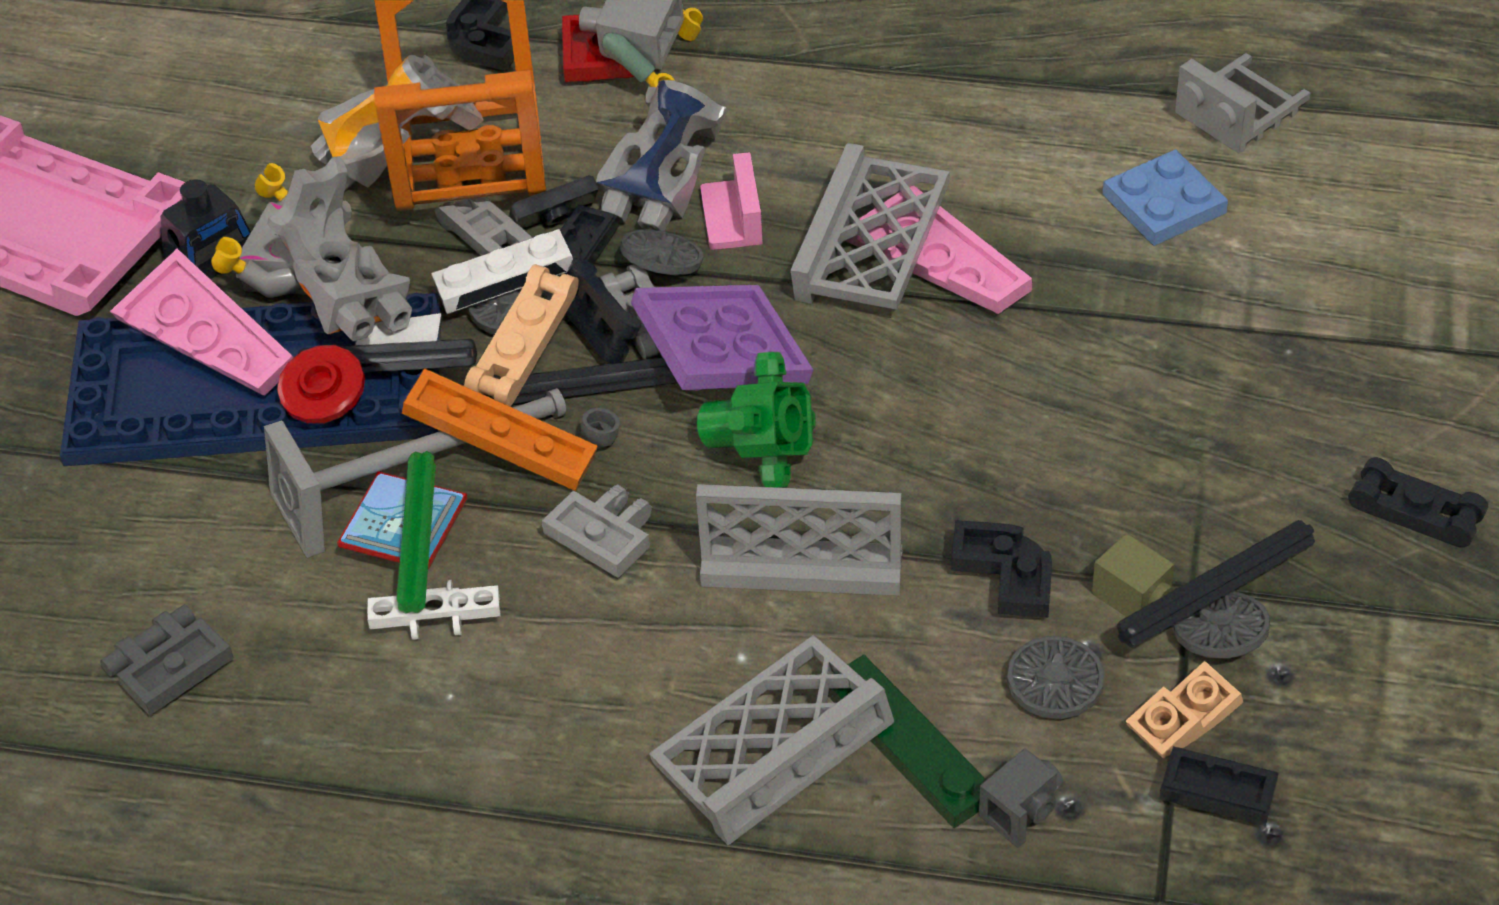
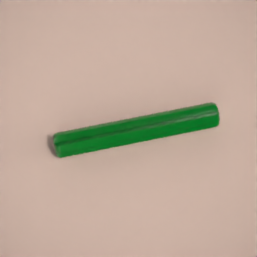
M415 451L408 458L396 598L398 609L405 614L422 612L426 603L436 472L434 455L428 451L423 453Z

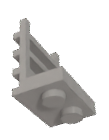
M1247 53L1216 73L1191 58L1179 68L1175 113L1239 154L1245 150L1247 142L1252 139L1259 141L1263 138V132L1267 128L1276 129L1279 127L1283 117L1288 115L1292 118L1297 114L1298 107L1310 99L1311 93L1305 89L1292 97L1246 68V66L1252 63V56Z

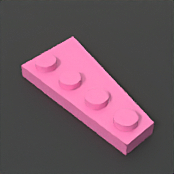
M914 185L909 187L915 196L923 194ZM900 191L885 201L884 204L887 208H891L907 201V199ZM941 206L939 207L913 274L997 314L1032 291V278L945 209ZM874 208L873 210L859 218V220H863L867 217L879 213V211L877 210V208ZM916 211L896 218L902 228L917 223L921 219ZM885 223L868 232L875 241L894 231L888 223ZM859 235L845 240L857 247L866 245ZM902 243L883 250V253L890 261L906 254L908 250Z
M178 249L168 256L110 311L119 321L264 396L279 382L280 374L287 363L294 358Z

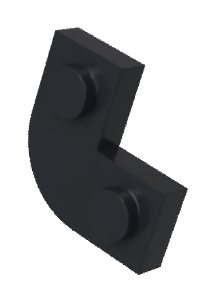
M461 0L446 21L447 40L452 52L467 61L505 71L514 60L511 31L497 25L508 12L507 3L501 0Z
M955 520L951 571L999 574L998 614L1049 618L1052 557L1050 551H1044L1033 540L1023 536L1024 528L1004 523Z

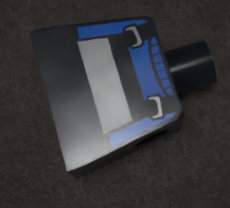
M198 179L189 180L180 187L182 200L163 210L160 215L163 258L165 260L178 249L209 279H212L221 274L213 269L211 263L219 240L223 237L233 238L242 248L251 231L236 203L216 185H206L204 181Z

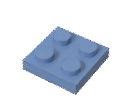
M1176 149L1103 181L1102 194L1153 246L1227 213L1228 199Z

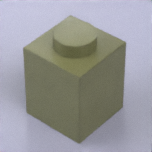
M1126 533L1095 561L1092 594L1127 617L1175 590L1172 587L1175 564Z

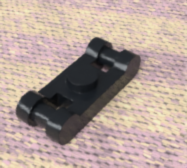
M574 258L568 268L567 275L578 278L579 284L577 293L566 315L603 360L608 363L624 362L629 353L627 344L630 339H634L637 336L642 323L636 316L622 308L596 276L597 269L592 263L584 259Z
M1378 457L1367 460L1361 471L1362 480L1354 484L1348 495L1350 504L1362 512L1457 547H1467L1470 545L1477 532L1475 523L1481 522L1488 510L1487 500L1478 493L1465 492L1461 495L1396 471L1389 462ZM1381 491L1392 494V497L1381 493ZM1442 514H1446V515L1451 516V517L1448 518V517L1443 516Z

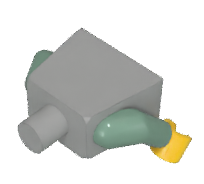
M606 0L603 8L584 6L579 16V27L581 31L597 33L600 53L604 57L611 58L624 66L639 82L645 80L650 85L649 87H657L659 81L675 80L667 73L656 74L654 69H662L677 34L688 41H694L701 31L700 25L703 21V15L697 8H688L685 11L682 0Z

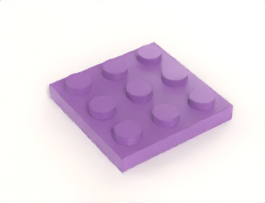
M759 285L635 288L631 304L682 390L698 391L702 389L736 388L737 385L758 384V377L754 376V362L757 353L781 352L786 369V375H783V382L809 384L813 368Z

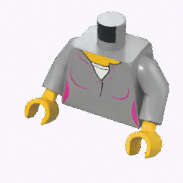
M269 163L264 170L265 177L259 174L255 180V191L264 198L276 197L279 201L267 204L242 248L233 238H221L215 248L216 252L211 259L213 269L219 273L224 274L232 270L235 271L236 278L242 281L244 291L259 292L267 298L286 294L307 295L297 281L291 253L282 243L278 233L273 231L267 224L268 218L283 207L288 191L282 186L285 180L283 169L277 164ZM337 256L325 261L337 264L341 262V259Z

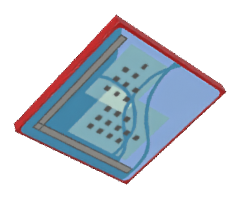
M377 472L337 541L338 547L400 563L407 478ZM434 485L428 570L467 500V493Z

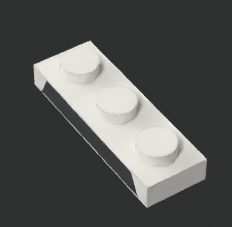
M560 229L503 249L494 250L477 258L453 264L448 268L431 274L445 311L448 314L523 288L527 274L534 264L549 268V273L556 276L566 273L573 258Z

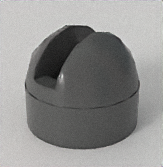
M605 408L587 410L583 414L581 422L582 439L597 445V449L612 446L619 432V417L611 410Z

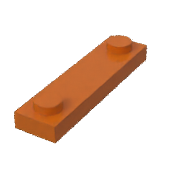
M425 368L403 402L402 414L574 491L579 487L596 455L597 445Z

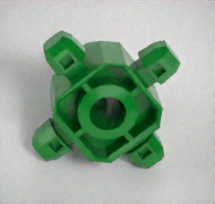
M781 352L757 353L754 362V376L758 377V384L737 385L731 399L707 401L700 407L697 415L698 434L706 447L711 449L735 447L741 458H762V465L759 466L761 482L764 487L773 488L788 487L791 478V464H787V456L808 455L813 444V429L816 426V414L811 409V394L805 384L800 382H783V375H786V369Z

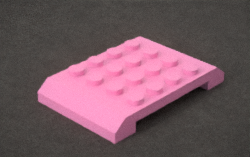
M0 115V287L75 316L91 311L162 236L160 215L163 210L182 200L180 187L185 182L159 172L150 181L25 136L20 122Z

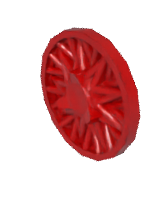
M320 345L302 351L287 363L280 374L277 391L283 408L294 419L305 423H326L342 417L356 405L364 390L365 375L360 361L349 350L336 345Z

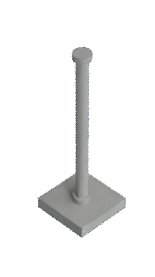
M557 388L547 391L546 397L513 407L537 419L552 415L554 418L566 415V404L561 392ZM275 422L264 426L270 495L306 558L325 552L320 491L406 463L409 456L415 451L419 453L428 451L434 454L467 442L439 431L313 473L284 422Z

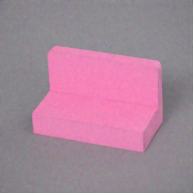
M750 152L733 154L734 180L705 183L700 186L709 248L711 250L763 244L761 210Z

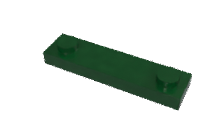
M865 654L847 664L865 681L872 678L884 688L894 718L892 725L870 741L954 829L979 813L980 785L987 779ZM829 688L828 697L834 703H837L854 690L851 688Z

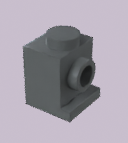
M1024 748L980 785L979 816L1019 848L1026 841V828L1033 822L1035 824L1041 823L1053 811L1056 804L1055 791L1063 784L1060 772L1052 763L1047 760L1038 759L1029 750Z

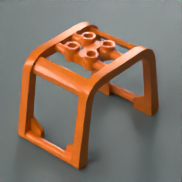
M374 0L387 81H389L395 69L403 62L396 14L414 0ZM501 0L507 3L516 72L485 75V83L421 90L420 82L374 87L376 113L397 211L415 209L417 204L528 192L529 196L546 191L537 99L524 0ZM473 103L482 117L513 113L518 115L519 128L501 130V128L495 125H485L475 130L457 132L442 130L435 133L432 138L413 140L412 125L451 121L448 118L441 120L432 116L418 115L401 127L408 131L410 135L404 144L400 130V124L419 110L429 107ZM522 145L523 153L504 155L503 147ZM435 156L433 163L414 165L413 157ZM522 170L526 172V179L505 181L506 172ZM480 179L481 184L462 186L465 180ZM434 180L437 182L438 189L415 191L416 182Z

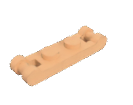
M537 264L532 265L527 274L525 285L478 364L469 370L464 386L478 393L492 396L494 400L511 406L571 305L578 290V278L564 273L559 277L550 274L549 268ZM546 291L554 295L551 300L541 298L542 293ZM494 375H497V376H500L501 378H500V379H497V378H494L493 376H494Z

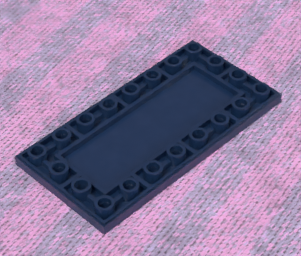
M411 293L407 295L406 300L412 308L410 318L441 313L437 340H441L442 302L439 294ZM314 302L299 304L278 303L272 306L241 308L293 357L297 356L298 351L302 348H313L320 345H356V341H352L344 331L331 334L324 332ZM97 317L78 321L60 458L65 467L266 451L264 426L279 421L284 422L298 448L418 439L440 430L402 414L403 402L424 369L364 373L365 384L363 393L351 410L342 417L326 423H305L294 419L283 408L277 391L278 383L264 396L116 318L105 319ZM441 368L427 369L441 376Z

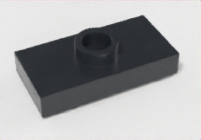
M588 175L513 203L508 217L523 230L545 221L547 225H555L568 219L578 204L583 206L593 204L599 188L594 177Z
M578 204L560 229L572 258L584 259L594 264L619 227L618 215Z
M1173 746L1161 785L1159 799L1266 826L1279 772Z

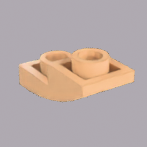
M1204 661L1171 692L1163 686L1126 720V723L1164 759L1170 756L1173 746L1184 748L1219 724L1243 703L1242 694Z

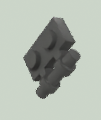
M185 604L170 614L164 611L152 620L153 625L133 639L128 636L114 645L115 651L100 660L107 674L111 677L117 674L123 689L149 716L234 659L231 647L202 618L196 620L191 609Z

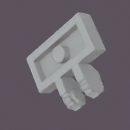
M614 485L595 503L573 490L542 520L543 533L619 578L650 547L649 534L640 529L651 516L652 506L649 505V502L640 498L617 516L625 508L629 495L626 489L620 485Z

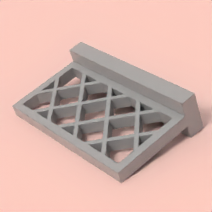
M847 143L791 268L795 301L812 304L815 295H822L898 310L950 182V172L865 157L863 145ZM871 174L889 176L892 179L891 182L875 189L868 182ZM920 182L934 184L932 190L915 196L909 187ZM901 191L907 201L887 208L881 199ZM873 203L879 213L859 220L855 215V211ZM916 211L921 218L920 221L902 228L896 218ZM888 223L894 232L874 241L868 231ZM859 235L866 245L846 253L841 243ZM902 243L908 250L907 253L889 261L883 250ZM872 255L881 264L863 273H860L854 265L855 262ZM844 267L852 276L840 283L826 280L828 274ZM887 275L894 282L891 292L875 290L869 286V283Z
M697 484L696 503L702 559L700 569L701 587L900 596L902 569L901 493ZM709 503L729 504L735 510L727 515H723L711 507ZM765 506H780L786 512L775 518L762 508ZM816 508H830L836 514L825 520L814 513L813 510ZM868 510L890 511L889 515L877 522L863 513ZM749 517L762 527L751 533L738 523ZM799 519L812 529L800 535L788 526ZM851 522L862 531L850 537L838 528ZM725 532L726 534H728V535L731 536V537L719 536V535ZM776 535L780 539H771L769 537ZM823 537H826V538L829 539L830 541H818V540L822 539ZM876 539V540H878V541L881 542V543H869V542H871L872 540Z
M812 635L651 751L649 755L653 764L711 821L716 834L729 845L892 725L894 718L884 688L872 678L865 681L816 636ZM814 656L823 663L821 674L797 675V669ZM829 688H851L854 690L837 703H827ZM794 689H819L816 703L791 704ZM767 690H783L780 704L756 705L757 697ZM788 718H813V721L798 732L786 733ZM777 719L775 734H750L752 720ZM725 720H741L739 734L714 735L716 727ZM748 748H772L768 754L754 764H744ZM711 749H736L733 764L708 765ZM684 750H700L697 765H674L670 760ZM705 779H729L727 784L709 797L702 793Z

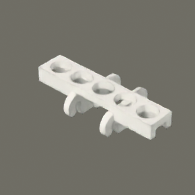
M447 580L446 587L426 590V603L435 599L440 600L443 603L442 606L437 610H427L424 608L420 613H402L398 609L397 595L368 598V624L370 629L410 625L412 640L419 639V620L452 616L453 629L456 636L462 635V620L501 616L498 585L459 589L453 588L452 580ZM491 601V603H489V604H487V605H478V604L475 603V602ZM391 611V612L388 613L387 615H383V616L377 615V614L374 613V612Z

